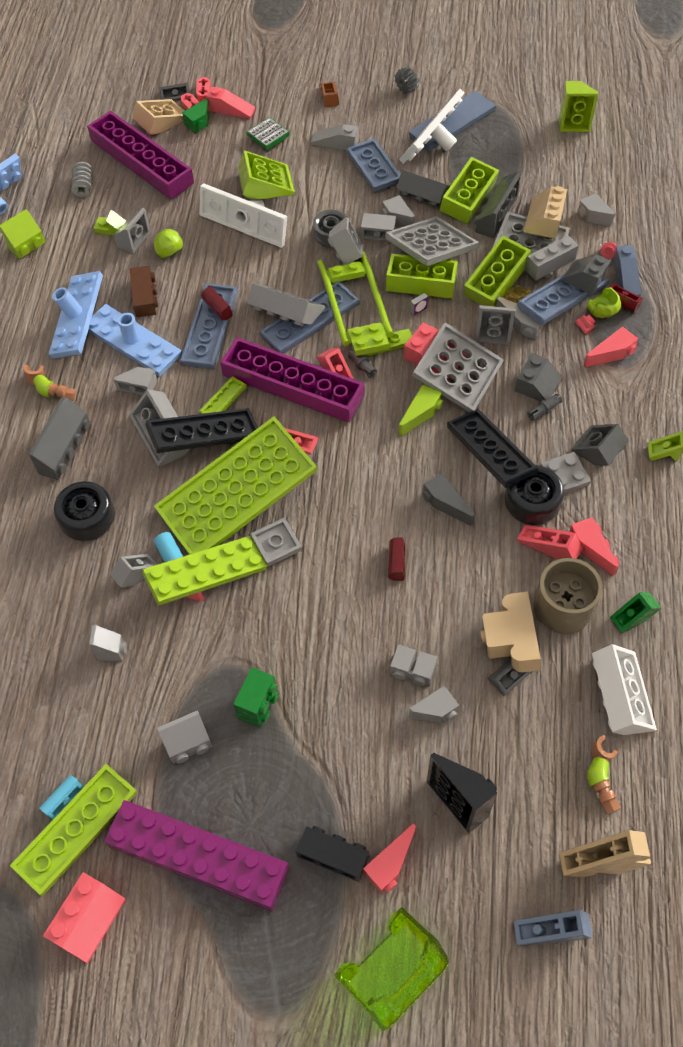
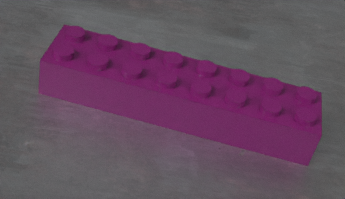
M112 111L107 112L87 126L92 142L169 199H173L194 184L192 168Z
M236 337L220 362L222 374L225 377L231 378L233 376L249 386L349 423L365 396V383Z
M123 800L104 840L105 844L113 850L270 912L274 910L290 869L288 862Z

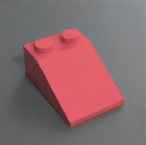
M423 322L405 344L404 359L418 365L439 330ZM447 343L450 348H455L452 343ZM462 352V355L467 358V355ZM439 355L441 360L447 361L445 356ZM454 365L455 368L458 370L460 366ZM431 368L434 373L439 374L438 369Z

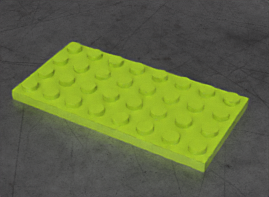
M273 416L154 505V507L187 552L193 554L219 546L317 472L318 468L275 416Z

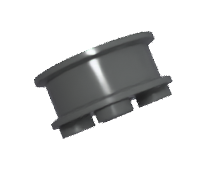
M325 210L317 214L313 220L314 237L317 242L322 246H330L328 242L329 231L347 216L338 210Z

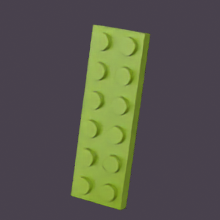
M250 535L145 568L142 574L159 606L267 569V564Z
M105 764L14 860L10 867L43 897L114 820L123 800L130 802L138 793L137 790Z

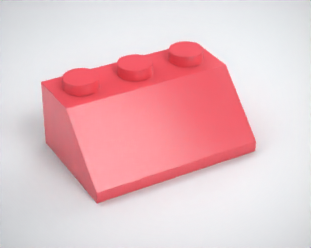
M83 872L43 937L88 963L126 899Z

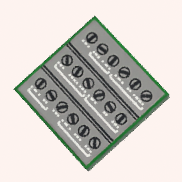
M268 117L249 129L247 136L267 151L289 137L290 133L271 117Z

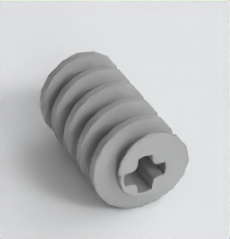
M78 162L72 167L71 190L75 196L81 198L89 196L92 189V168L86 162Z

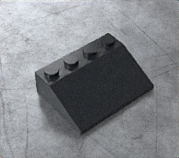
M436 753L431 754L426 782L469 834L489 818L497 796V788L490 779H485L482 774Z

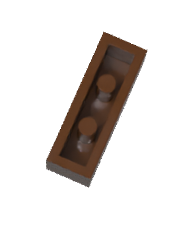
M150 266L129 268L133 308L136 318L156 315V308L159 306L157 297H154V295H157L156 285H153V282H156L154 272H151Z

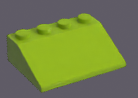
M245 150L243 151L238 171L242 193L246 198L259 200L294 195L295 191L287 164Z

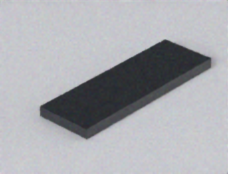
M249 408L147 420L145 423L156 453L236 443L258 428Z
M479 409L447 422V428L504 488L538 473V467Z

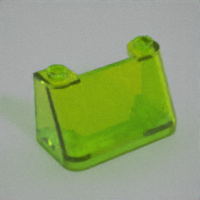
M403 907L389 917L388 929L391 933L358 966L354 962L343 963L334 974L338 982L382 1031L389 1029L446 970L449 959L440 942Z

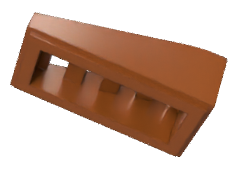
M335 82L321 83L324 106H338L339 97Z

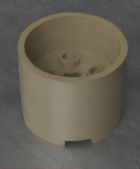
M562 558L550 563L541 575L534 598V611L538 620L554 629V632L561 634L576 633L584 629L591 621L602 595L603 587L599 574L591 565L575 558Z

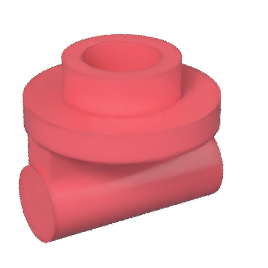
M613 242L604 243L601 247V255L606 259L613 258L616 244Z
M583 314L581 318L575 321L585 335L589 334L596 327L594 325L596 321L589 314L587 316Z

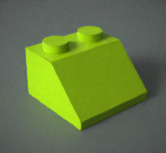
M27 209L0 224V230L8 249L18 259L46 243L41 229Z

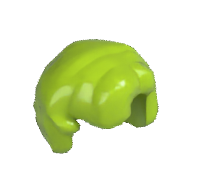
M165 229L156 235L154 240L156 254L164 259L182 249L183 241L177 231Z
M605 288L601 295L596 296L593 300L589 299L586 308L596 318H610L618 313L621 308L620 296L612 288Z

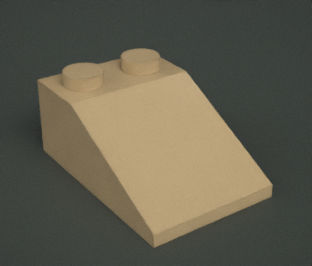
M172 99L136 101L132 118L148 134L155 135L163 133L184 121L182 115L184 110Z

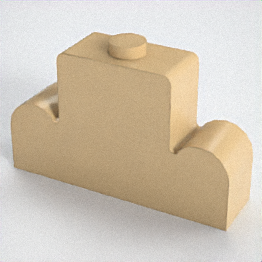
M528 592L508 594L502 600L503 611L483 614L484 630L480 631L482 643H486L490 659L511 656V664L515 671L541 670V658Z
M631 830L560 853L563 876L588 877L597 873L621 874L651 865L646 834Z

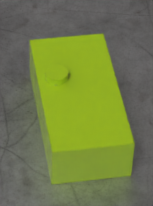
M471 157L443 196L439 211L468 224L494 187L499 170Z
M502 235L465 283V296L482 306L496 307L498 296L504 298L525 270L527 257L531 255V250Z
M391 253L386 275V291L416 295L425 293L427 296L453 299L458 261L445 260L431 266H425L412 256Z

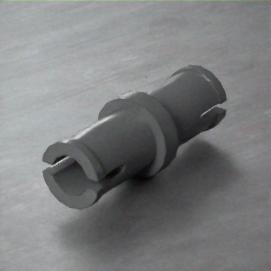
M353 349L349 351L348 357L356 363V367L362 370L368 378H373L377 370L369 363V359L362 355L355 356Z
M555 393L548 399L540 401L539 405L527 411L529 418L533 416L530 420L535 421L543 414L551 412V409L558 404H561L563 402L562 397L557 398L560 394Z

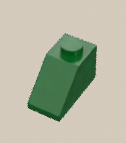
M207 99L182 112L184 125L194 133L207 127L210 114Z
M639 592L611 615L610 618L620 632L624 633L647 621L661 607L650 592Z

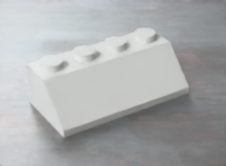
M613 644L593 652V666L597 672L598 686L602 691L603 705L607 711L608 725L612 732L630 735L656 731L655 721L636 653Z

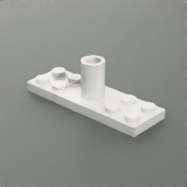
M461 89L443 106L399 160L403 164L407 160L411 161L416 153L418 154L424 147L423 142L426 144L431 137L446 152L456 143L457 139L442 123L455 110L453 106L457 107L462 101L461 97L464 92Z
M206 184L200 186V216L282 248L285 245L286 215L265 208L262 199L253 198L247 201Z

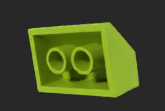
M565 81L558 119L560 132H590L598 91L582 81Z

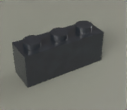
M306 826L296 850L297 857L357 882H360L363 868L366 866L369 858V851H366L365 846L359 843L349 844L345 842V838L333 834V837L325 834L323 829L317 826L312 828Z

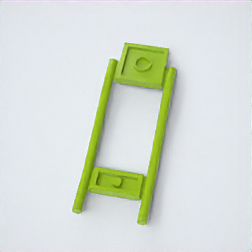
M364 251L360 258L361 262L337 265L328 268V270H326L323 260L317 261L343 346L351 344L355 356L390 349L387 336L392 337L394 335ZM366 274L382 324L380 322L347 329L346 332L331 281L336 283L365 277Z

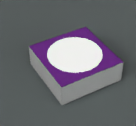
M425 293L411 300L410 312L414 316L427 308L428 296Z

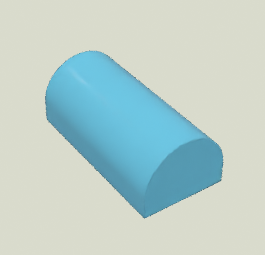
M170 532L161 533L154 539V544L164 562L183 557Z
M70 774L39 809L53 820L80 792L83 785Z

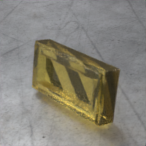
M516 285L506 293L504 299L518 304L519 300L531 294V290Z

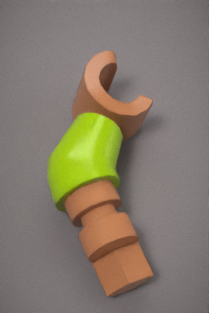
M24 365L23 369L27 382L35 385L40 395L48 398L51 396H57L58 398L64 396L69 400L75 399L76 389L67 388L64 385L58 386L53 381H49L45 377L43 365L39 366L38 371H30V367Z
M602 735L591 746L593 761L587 771V780L590 787L594 788L596 793L599 792L600 796L598 798L606 813L611 814L621 809L615 793L609 789L610 784L608 782L610 779L608 776L609 761L618 754V751L613 750L611 753H606L601 746L606 741V736Z

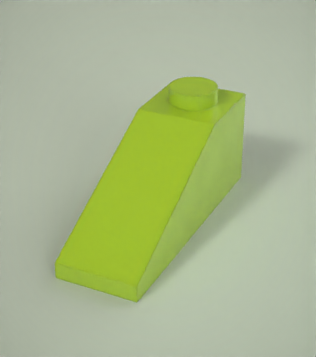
M425 385L421 386L399 424L400 436L434 416L437 410L441 409L443 405V400H441L442 392Z

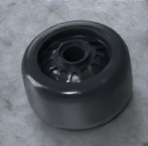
M536 465L538 467L537 474L507 487L505 491V505L509 513L516 520L529 525H540L552 520L558 514L564 498V486L558 475L552 470Z
M81 481L67 486L59 493L54 504V515L59 527L68 537L78 541H90L101 537L109 530L115 517L114 505L108 492L94 482Z

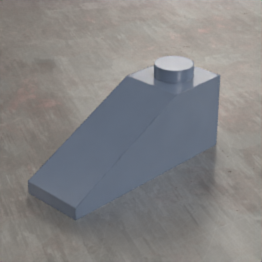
M633 245L616 246L613 264L620 287L641 296L638 263Z
M581 910L514 921L518 946L593 938L589 913Z

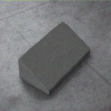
M188 83L159 87L161 100H181L182 95L190 93Z
M510 658L492 673L488 680L505 696L533 671H515Z

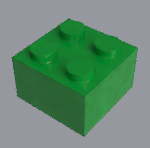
M251 667L233 704L239 720L261 728L263 722H267L270 716L269 709L272 704L276 703L279 697L275 676Z

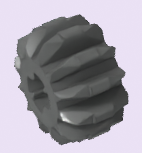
M404 66L394 75L397 87L404 94L412 93L419 86L417 74L409 66Z

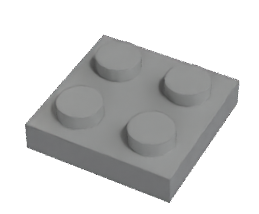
M575 452L541 462L540 466L546 467L558 475L563 483L564 493L589 486L591 483Z
M285 517L250 533L268 567L302 551V546Z

